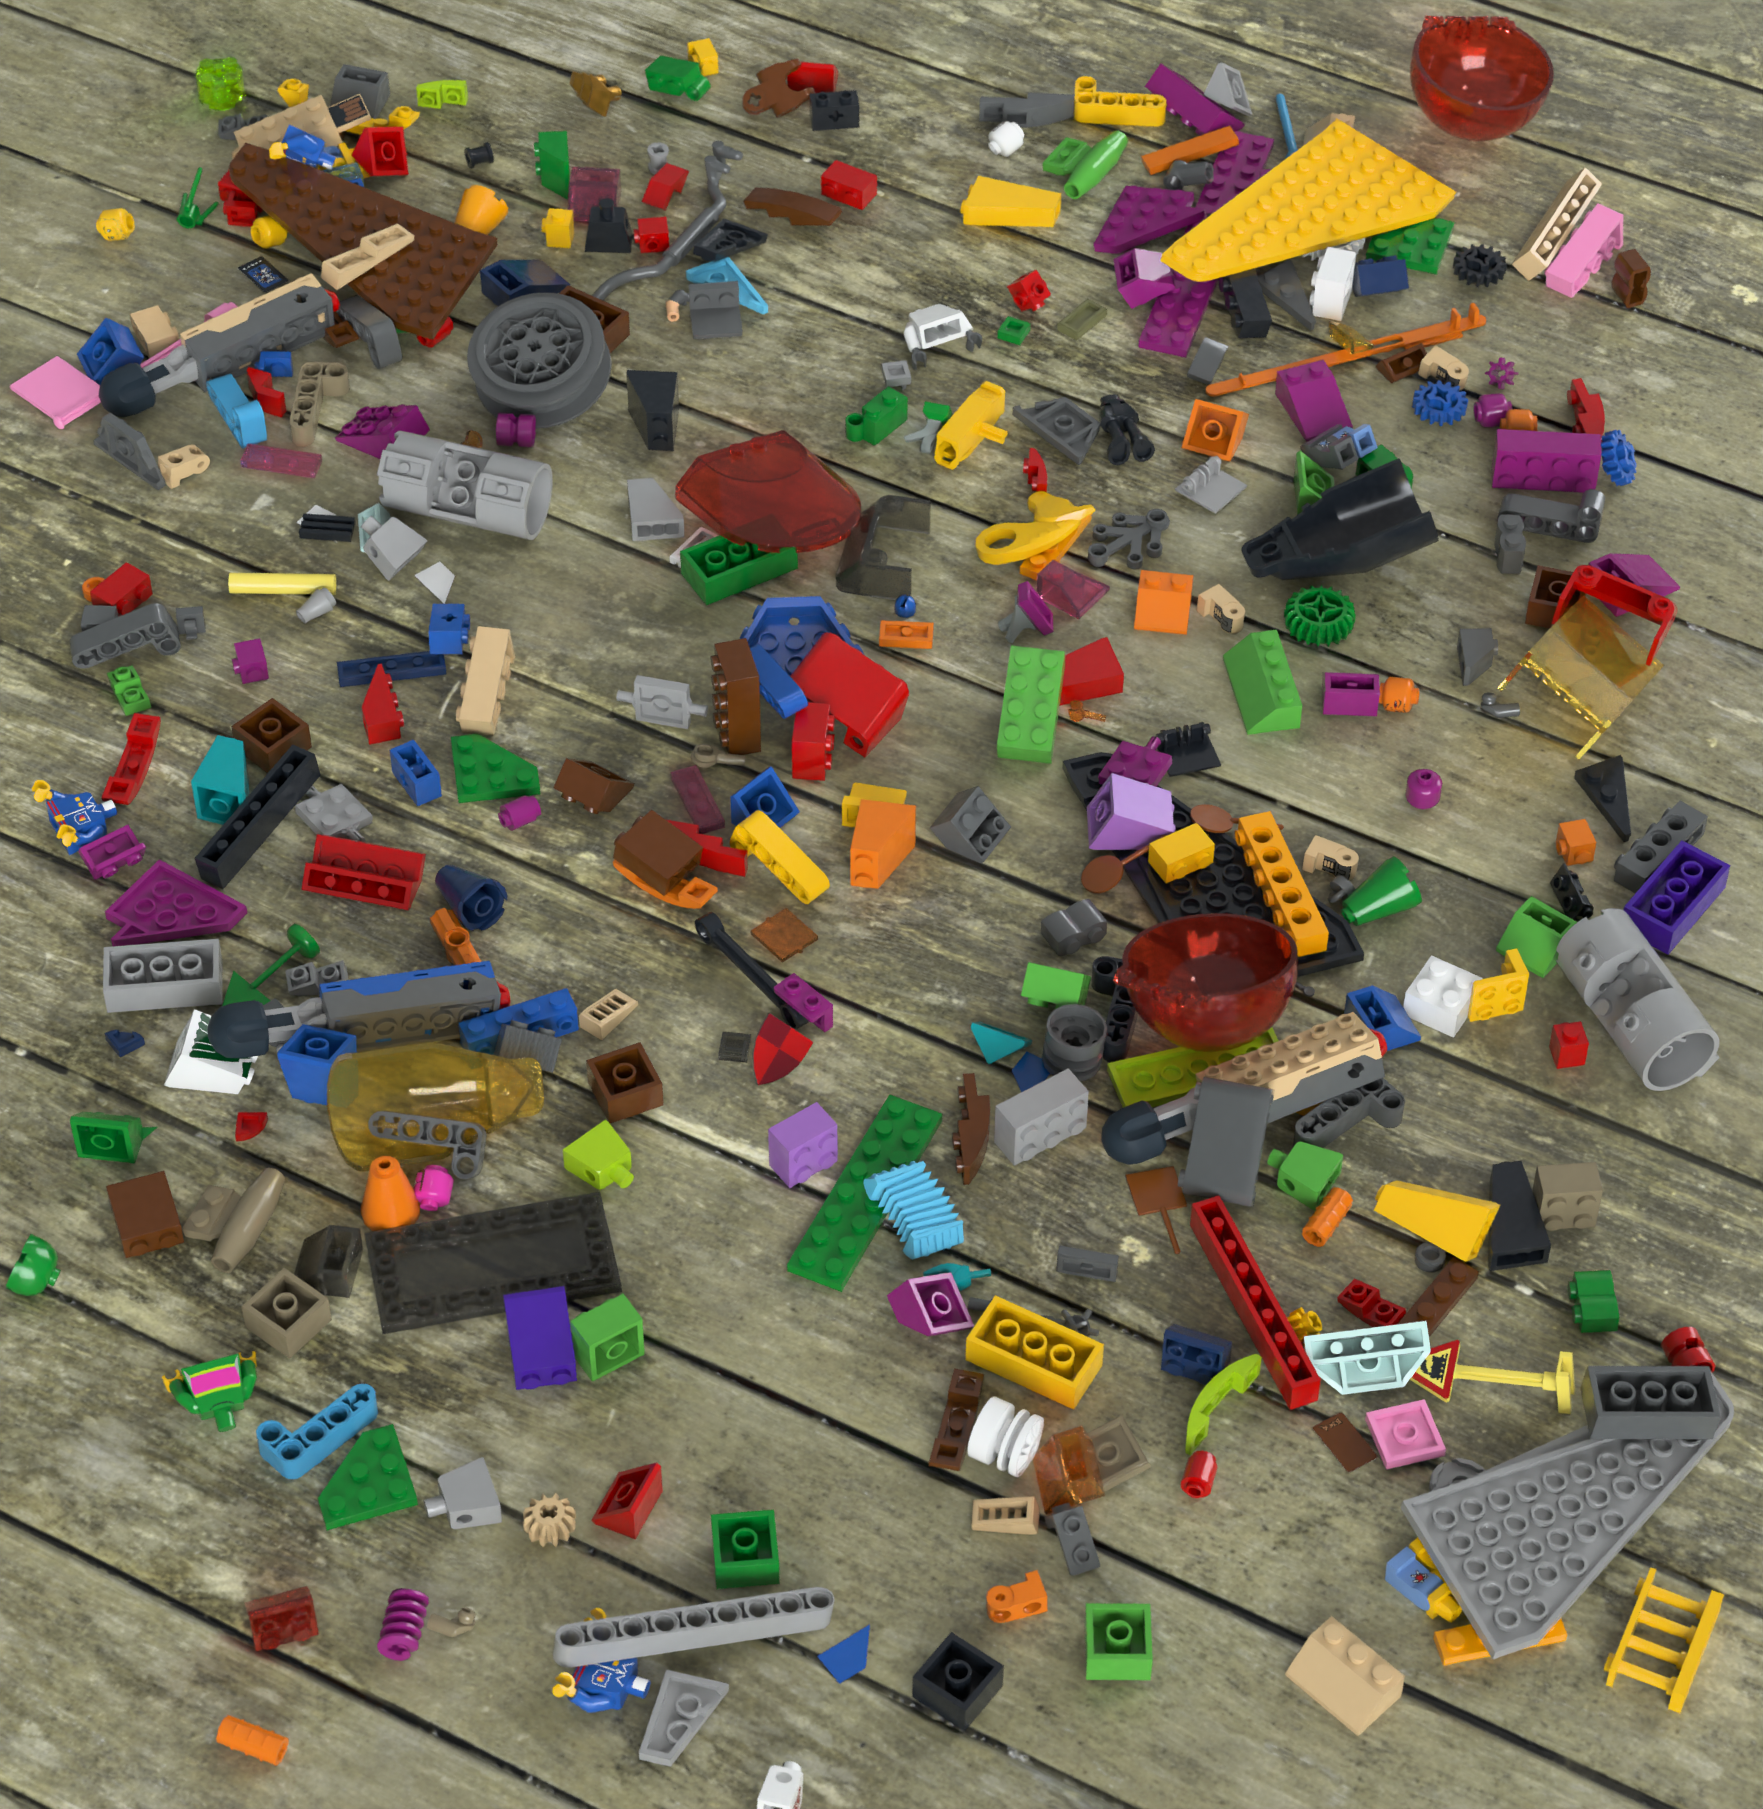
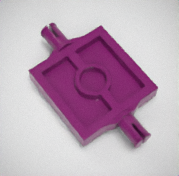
M1152 736L1144 747L1122 741L1099 774V784L1103 785L1111 773L1157 787L1172 765V756L1156 751L1161 741L1158 737L1155 738V736Z

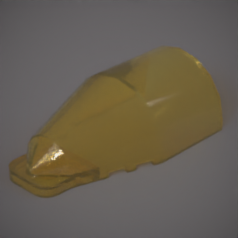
M430 1041L339 1055L330 1068L327 1083V1110L331 1132L337 1149L347 1165L359 1172L369 1171L371 1163L381 1156L394 1157L401 1166L441 1160L450 1156V1153L454 1150L452 1147L374 1136L368 1128V1122L370 1117L378 1111H392L474 1122L483 1126L486 1134H490L518 1118L538 1114L544 1105L542 1069L539 1062L534 1058L518 1057L509 1059ZM384 1117V1120L378 1121V1126H381L384 1130L385 1128H397L398 1123L386 1122ZM411 1120L408 1122L406 1130L410 1136L414 1137L419 1133L420 1127L415 1120ZM440 1124L436 1127L435 1134L439 1140L443 1141L448 1137L449 1130L446 1125ZM470 1127L465 1131L464 1138L466 1142L472 1144L474 1140L478 1139V1133L474 1128Z

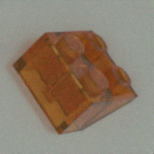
M1083 1426L1052 1435L1035 1454L1033 1464L1045 1514L1053 1513L1052 1508L1070 1502L1072 1507L1105 1496L1093 1441Z

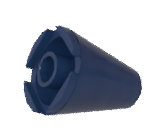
M446 865L438 871L435 878L437 888L460 923L468 930H486L494 925L503 915L505 909L502 906L504 899L507 901L508 895L505 887L497 880L455 865Z

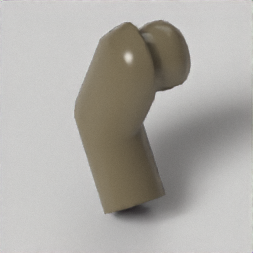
M462 1608L458 1612V1616L453 1619H447L433 1613L429 1617L427 1628L449 1637H455L472 1630L476 1623L474 1620L476 1615L470 1608Z

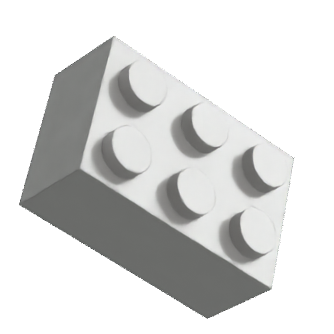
M1068 1068L996 1105L994 1143L1015 1166L1022 1161L1032 1159L1036 1154L1047 1148L1055 1147L1060 1141L1072 1135H1078L1087 1126L1089 1091Z

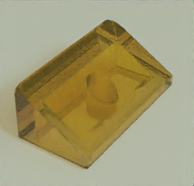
M1332 320L1329 321V336L1349 353L1355 354L1374 348V344L1352 327Z

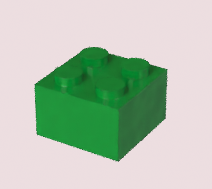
M774 1509L711 1514L716 1589L780 1584Z

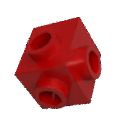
M1037 269L1023 274L1007 286L1021 312L1030 308L1032 311L1045 305L1043 300L1051 295L1046 282L1041 278Z

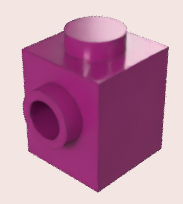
M261 639L234 643L236 658L232 659L234 673L240 674L242 684L269 679Z

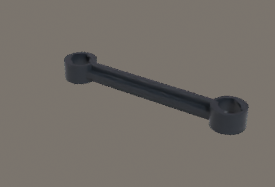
M708 912L695 920V928L700 938L706 944L714 943L780 1009L787 1025L797 1030L809 1022L774 993V986L778 983L725 932L721 920L715 913Z

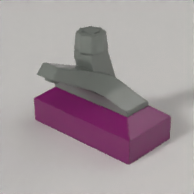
M1026 581L1018 584L1014 612L1000 620L998 626L1000 631H1008L1005 638L1009 643H1013L1019 633L1025 628L1037 629L1045 636L1054 632L1053 613L1030 583Z

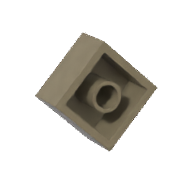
M1597 1163L1537 1166L1532 1191L1546 1230L1555 1231L1558 1229L1595 1227L1603 1193Z
M285 1268L242 1305L245 1328L289 1359L332 1320L329 1299Z

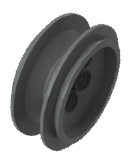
M557 293L528 294L498 306L477 326L470 339L467 352V363L471 377L475 382L479 399L487 411L496 418L498 413H512L516 418L520 414L535 415L536 429L557 426L583 414L600 398L606 389L611 375V355L597 316L579 300Z

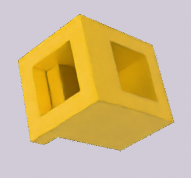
M707 38L688 42V61L699 63L701 75L718 74V54L711 40Z

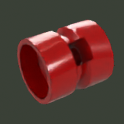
M1682 1327L1672 1331L1663 1339L1661 1348L1672 1366H1709L1712 1373L1715 1370L1716 1365L1708 1350L1704 1348L1705 1345L1696 1328Z

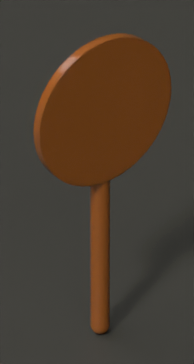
M1208 804L1197 805L1192 808L1190 818L1194 824L1197 823L1203 830L1213 833L1228 832L1232 829L1233 823L1238 824L1239 818H1232L1222 808ZM1277 824L1279 830L1284 828L1282 824Z
M1149 844L1122 861L1111 855L1100 856L1092 860L1082 872L1081 882L1084 888L1091 893H1103L1115 887L1123 876V866L1149 851Z

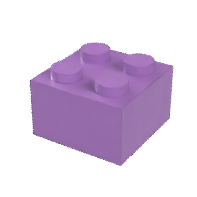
M818 1102L768 1129L769 1166L789 1188L807 1181L810 1176L823 1169L830 1168L838 1161L837 1123Z

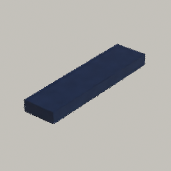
M430 651L337 662L340 687L371 684L378 664L383 665L385 674L390 673L392 681L447 675L444 654H430Z

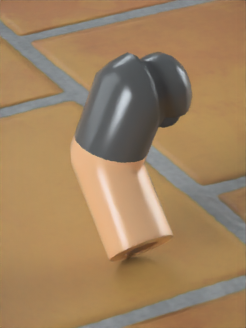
M681 289L676 290L666 302V312L669 321L673 322L679 319L678 307L680 304L683 306L687 305L689 293Z

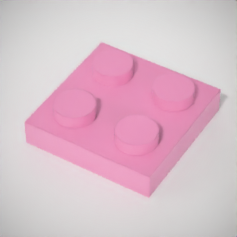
M1425 1399L1366 1413L1365 1421L1386 1470L1445 1456V1445Z

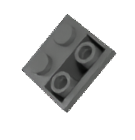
M343 64L335 78L330 106L361 94L370 117L377 119L390 96L388 72Z
M979 786L958 792L930 827L947 849L978 863H983L1011 828Z

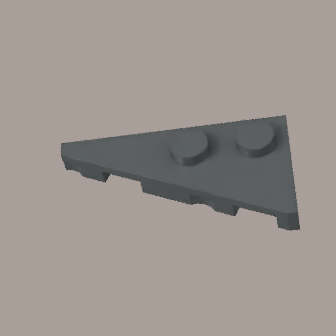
M1290 259L1257 276L1263 294L1310 331L1314 329L1316 324L1315 317L1293 262Z

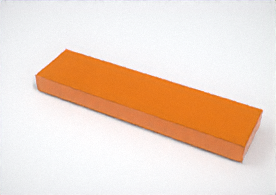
M1227 126L1143 155L1141 159L1149 174L1154 175L1168 170L1176 160L1188 163L1239 145V140L1232 128Z

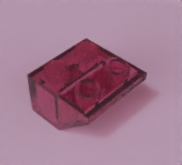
M572 166L569 180L568 210H573L574 221H589L591 207L599 206V202L605 198L612 199L614 207H619L621 197L620 169Z

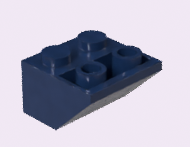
M1388 256L1376 260V263H1374L1373 259L1355 262L1352 288L1355 297L1409 289L1405 259L1397 260V256Z
M1173 1324L1164 1333L1161 1370L1174 1376H1183L1207 1385L1213 1377L1228 1366L1231 1358L1232 1341Z

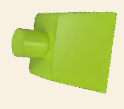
M606 1119L563 1149L564 1168L598 1190H603L613 1182L624 1189L634 1179V1175L630 1172L632 1167L631 1152Z

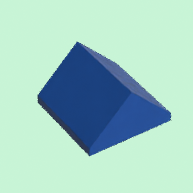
M772 766L765 769L730 797L731 823L735 826L756 810L764 812L779 828L800 813Z

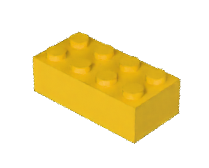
M995 1295L966 1338L965 1360L1074 1410L1102 1367L1104 1344Z

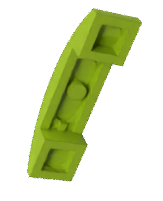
M1253 1354L1227 1366L1213 1377L1201 1391L1188 1419L1185 1443L1186 1454L1191 1455L1207 1437L1209 1428L1208 1416L1230 1390L1234 1389L1243 1394L1259 1376L1262 1358L1260 1355Z

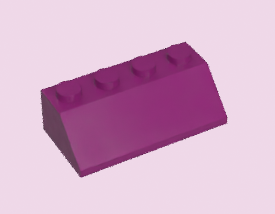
M1160 63L1144 86L1152 92L1151 94L1163 96L1167 101L1166 110L1175 116L1179 113L1182 116L1180 121L1190 128L1194 125L1197 128L1195 132L1200 136L1230 126L1233 131H1238L1245 125L1216 101L1204 96V92L1184 76Z

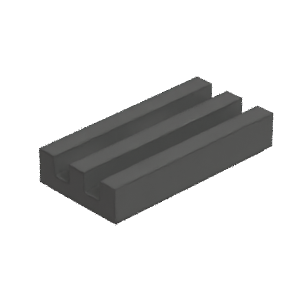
M1059 1245L1056 1272L1116 1282L1119 1256Z

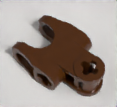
M799 58L775 63L756 74L760 84L747 90L743 95L742 105L746 113L755 116L772 108L776 118L795 111L810 99V94L815 93L813 87L801 91H793L786 85L785 79L787 76L801 67ZM751 97H754L755 100L760 99L758 106L755 107L754 104L749 105Z

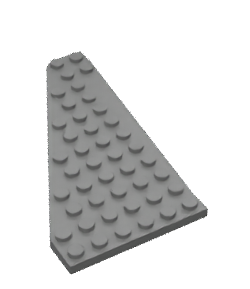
M1712 1372V1380L1721 1415L1713 1439H1590L1588 1425L1461 1482L1402 1501V1512L1492 1659L1538 1644L1728 1430L1734 1415L1733 1403Z

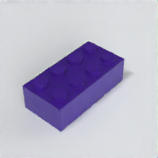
M1681 840L1628 901L1623 911L1630 916L1652 947L1669 955L1726 888L1731 865Z

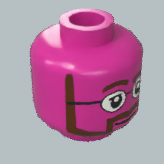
M427 1165L425 1169L417 1172L413 1189L422 1209L437 1211L438 1207H444L449 1204L454 1179L448 1174L446 1168L438 1165Z

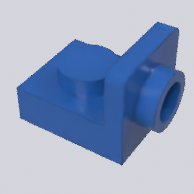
M261 351L259 362H255V369L271 373V377H292L293 364L291 352Z

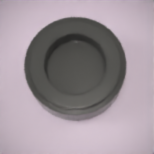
M1431 1242L1422 1243L1416 1249L1415 1264L1425 1272L1439 1271L1444 1266L1445 1251Z

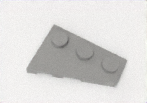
M666 1670L639 1750V1759L671 1767L728 1693L729 1684Z

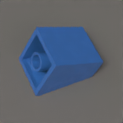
M302 1024L277 1052L278 1060L292 1098L303 1100L306 1103H317L334 1109L346 1110L358 1096L356 1035Z

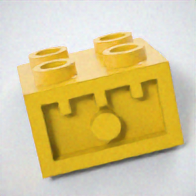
M853 783L850 796L844 795L842 826L855 828L861 799L905 804L907 791Z
M1517 948L1506 951L1505 961L1501 964L1502 975L1473 982L1468 1011L1470 1022L1523 1011L1529 972Z

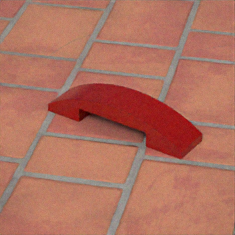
M134 713L126 733L127 744L114 777L109 776L101 797L102 801L112 800L113 803L129 805L134 800L152 761L161 724L160 717Z

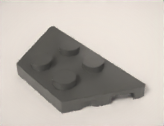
M1066 397L1053 399L1052 401L1035 402V407L1021 409V406L1017 405L1012 409L1014 417L1077 465L1083 462L1100 431V422Z
M112 413L104 416L100 423L101 427L97 431L99 437L93 441L94 445L158 491L165 487L166 482L144 435L140 431L134 430L123 419L117 418Z

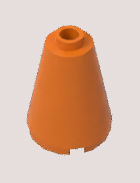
M391 1156L378 1157L371 1163L361 1203V1215L364 1224L370 1230L382 1235H389L391 1231L405 1232L416 1223L420 1216V1203L415 1196L414 1189L398 1160Z

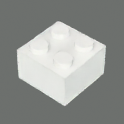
M1327 247L1325 255L1319 257L1317 270L1319 271H1314L1311 286H1315V290H1312L1309 302L1310 305H1313L1314 316L1337 321L1342 320L1353 288L1356 252Z
M1431 955L1406 991L1403 1008L1411 1019L1454 1038L1468 1017L1472 984L1474 981L1483 978Z

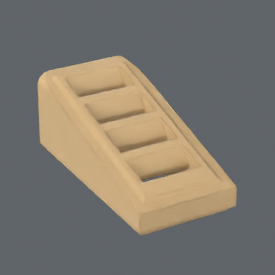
M614 989L579 1014L580 1028L603 1040L638 1006V1001ZM616 1000L621 1001L624 1005L619 1004ZM612 1005L613 1007L617 1008V1010H614L609 1006Z
M1035 1496L973 1500L971 1528L975 1531L1024 1535L1038 1534L1039 1505ZM984 1510H989V1520H983ZM997 1511H1002L1001 1519H997ZM1010 1512H1015L1014 1518H1010Z

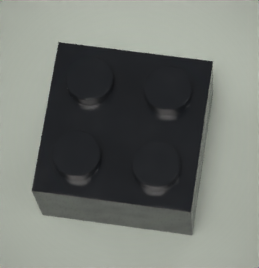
M951 1632L914 1674L912 1697L955 1726L966 1731L1003 1687L1004 1665Z

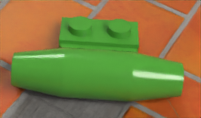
M1113 131L1091 148L1087 145V142L1066 137L1042 163L1043 171L1061 176L1071 174L1064 186V191L1070 198L1078 199L1097 186L1116 165L1128 144V139L1123 132Z

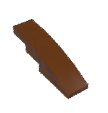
M755 187L744 199L746 209H766L769 217H788L791 225L831 226L842 213L840 207L823 200L781 189Z

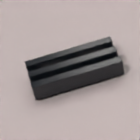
M303 513L299 537L302 539L351 542L355 527V517Z

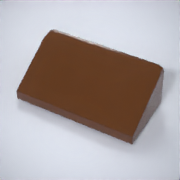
M1420 343L1381 360L1375 367L1392 384L1419 372L1421 360L1427 355L1423 344Z

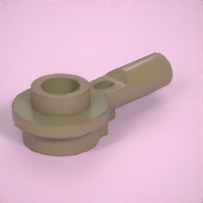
M699 744L695 746L691 753V761L701 768H708L716 763L745 766L746 755L726 754L725 751L718 750L717 747L709 744Z

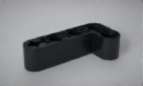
M1102 956L1093 962L1091 986L1098 993L1113 996L1106 1019L1107 1032L1103 1050V1059L1111 1063L1124 1060L1127 1057L1144 995L1146 969L1141 963Z

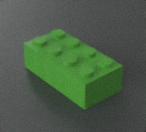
M1011 645L997 741L998 758L1052 764L1065 670V651Z

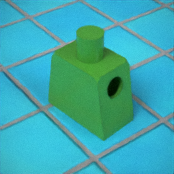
M1300 1141L1294 1145L1289 1154L1273 1149L1267 1164L1279 1170L1277 1181L1279 1189L1316 1211V1207L1321 1204L1323 1197L1327 1195L1341 1174L1343 1154Z

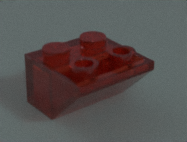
M307 1586L244 1603L256 1651L271 1650L282 1644L293 1641H305L312 1636L319 1635L313 1599Z

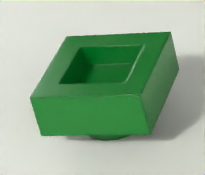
M1008 316L999 328L997 338L1021 345L1030 332L1031 323Z

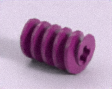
M405 1588L392 1591L388 1598V1606L385 1609V1617L382 1622L383 1627L377 1643V1649L383 1656L397 1661H404L410 1658V1653L418 1650L419 1642L417 1640L422 1636L420 1629L424 1626L423 1618L427 1614L425 1607L429 1604V1598L425 1594Z

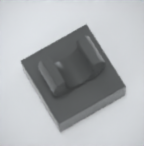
M203 606L176 608L179 634H186V639L190 640L197 639V633L206 632Z

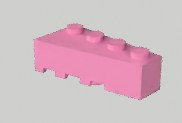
M1597 204L1592 211H1588L1582 225L1574 229L1569 242L1561 246L1556 259L1550 262L1545 269L1546 287L1572 298L1588 282L1590 272L1596 274L1600 269L1602 260L1608 261L1613 256L1611 251L1614 248L1619 250L1623 246V214L1600 204Z

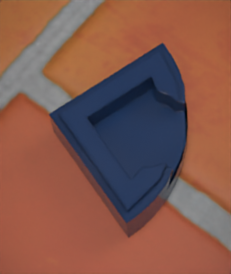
M112 1030L104 1033L106 1041L120 1058L145 1045L144 1038L137 1032L129 1033Z

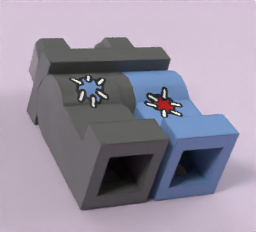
M1337 424L1300 446L1301 452L1320 467L1344 469L1357 461L1358 458H1362L1378 448L1370 424H1363L1354 430L1351 427L1343 428L1342 425Z

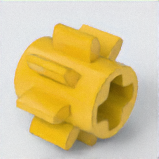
M1300 1307L1289 1313L1290 1316L1287 1319L1305 1348L1304 1336L1319 1335V1332L1322 1330V1322L1314 1311L1310 1310L1305 1313L1303 1308Z

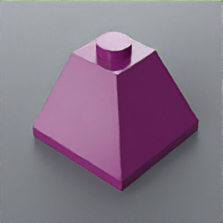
M951 1272L908 1279L887 1295L898 1323L928 1337L968 1330L974 1327Z

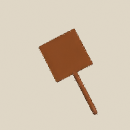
M1174 1166L1125 1175L1138 1216L1161 1212L1174 1252L1179 1254L1180 1248L1167 1210L1187 1207V1203L1182 1193V1188L1178 1187V1177Z

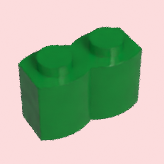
M1611 1271L1574 1272L1573 1280L1568 1281L1567 1287L1569 1300L1574 1299L1575 1303L1572 1306L1573 1323L1579 1324L1581 1333L1617 1331L1620 1317Z

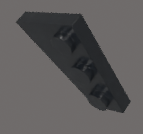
M723 219L694 245L693 254L700 256L705 261L716 262L766 243L768 234Z

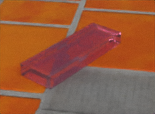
M248 444L240 462L241 467L315 478L322 463V455Z
M697 765L671 772V780L693 824L699 825V834L725 828V820Z

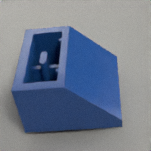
M1373 985L1347 993L1344 1014L1354 1012L1368 1028L1381 1032L1387 1044V1051L1421 1040L1420 1033L1396 995Z

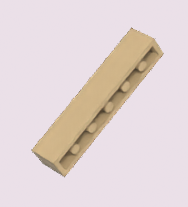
M1583 168L1567 180L1513 261L1512 265L1528 281L1548 267L1602 185L1586 168Z

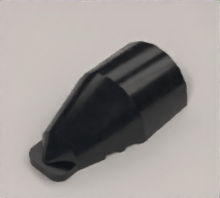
M1398 458L1325 490L1321 493L1322 498L1312 505L1309 503L1301 507L1302 512L1294 518L1287 517L1264 534L1247 541L1242 546L1241 551L1254 577L1262 578L1272 575L1281 580L1366 573L1438 542L1439 538L1431 512L1427 511L1422 514L1401 460Z

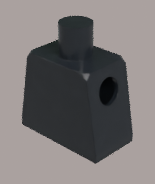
M602 199L599 202V206H593L590 210L585 252L631 253L633 234L626 209L624 207H614L612 199Z

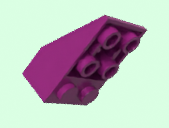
M401 404L390 407L384 405L374 408L366 406L357 411L356 417L342 427V431L335 439L340 443L381 459L382 451L386 450L388 443L394 444L396 440L394 434L397 431L425 436L430 431V428L417 405L405 406Z
M1609 553L1588 564L1663 597L1680 590V586L1650 555ZM1600 600L1615 617L1628 612Z

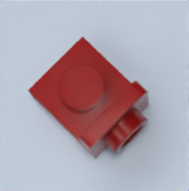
M230 192L228 200H225L223 204V213L227 215L228 225L252 227L254 221L258 218L257 204L249 201H237L236 192Z

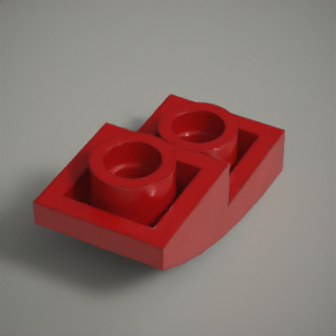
M1030 448L1029 458H1024L1023 473L1028 474V484H1032V492L1044 491L1047 493V471L1038 451L1035 448Z
M1355 1278L1337 1297L1338 1302L1344 1308L1373 1328L1397 1325L1406 1314V1308L1381 1298L1378 1288Z

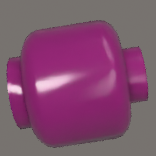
M1501 393L1481 395L1478 398V402H1474L1473 406L1475 421L1486 428L1500 426V419L1505 418L1507 411L1512 409L1511 401H1507Z
M1417 769L1413 771L1407 778L1405 792L1407 801L1412 806L1422 810L1436 806L1441 797V777L1430 769Z

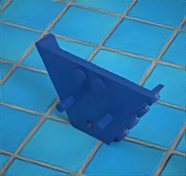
M821 596L766 598L762 606L758 605L752 616L754 621L751 626H746L740 636V639H747L749 648L760 644L789 676L798 667L822 634L826 632L838 635L841 640L864 654L858 644L854 645L850 640L851 635L845 624H839L835 618L836 613L829 602L825 603ZM792 618H797L799 620V623L797 625H791L789 623V620Z

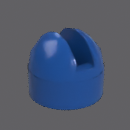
M901 595L896 599L895 613L899 617L908 618L915 614L916 603L913 597Z

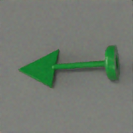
M292 924L287 929V938L292 947L250 984L233 970L222 1006L252 1000L259 1001L265 1005L271 1001L256 988L297 951L309 959L316 957L320 953V948L315 939L300 925Z

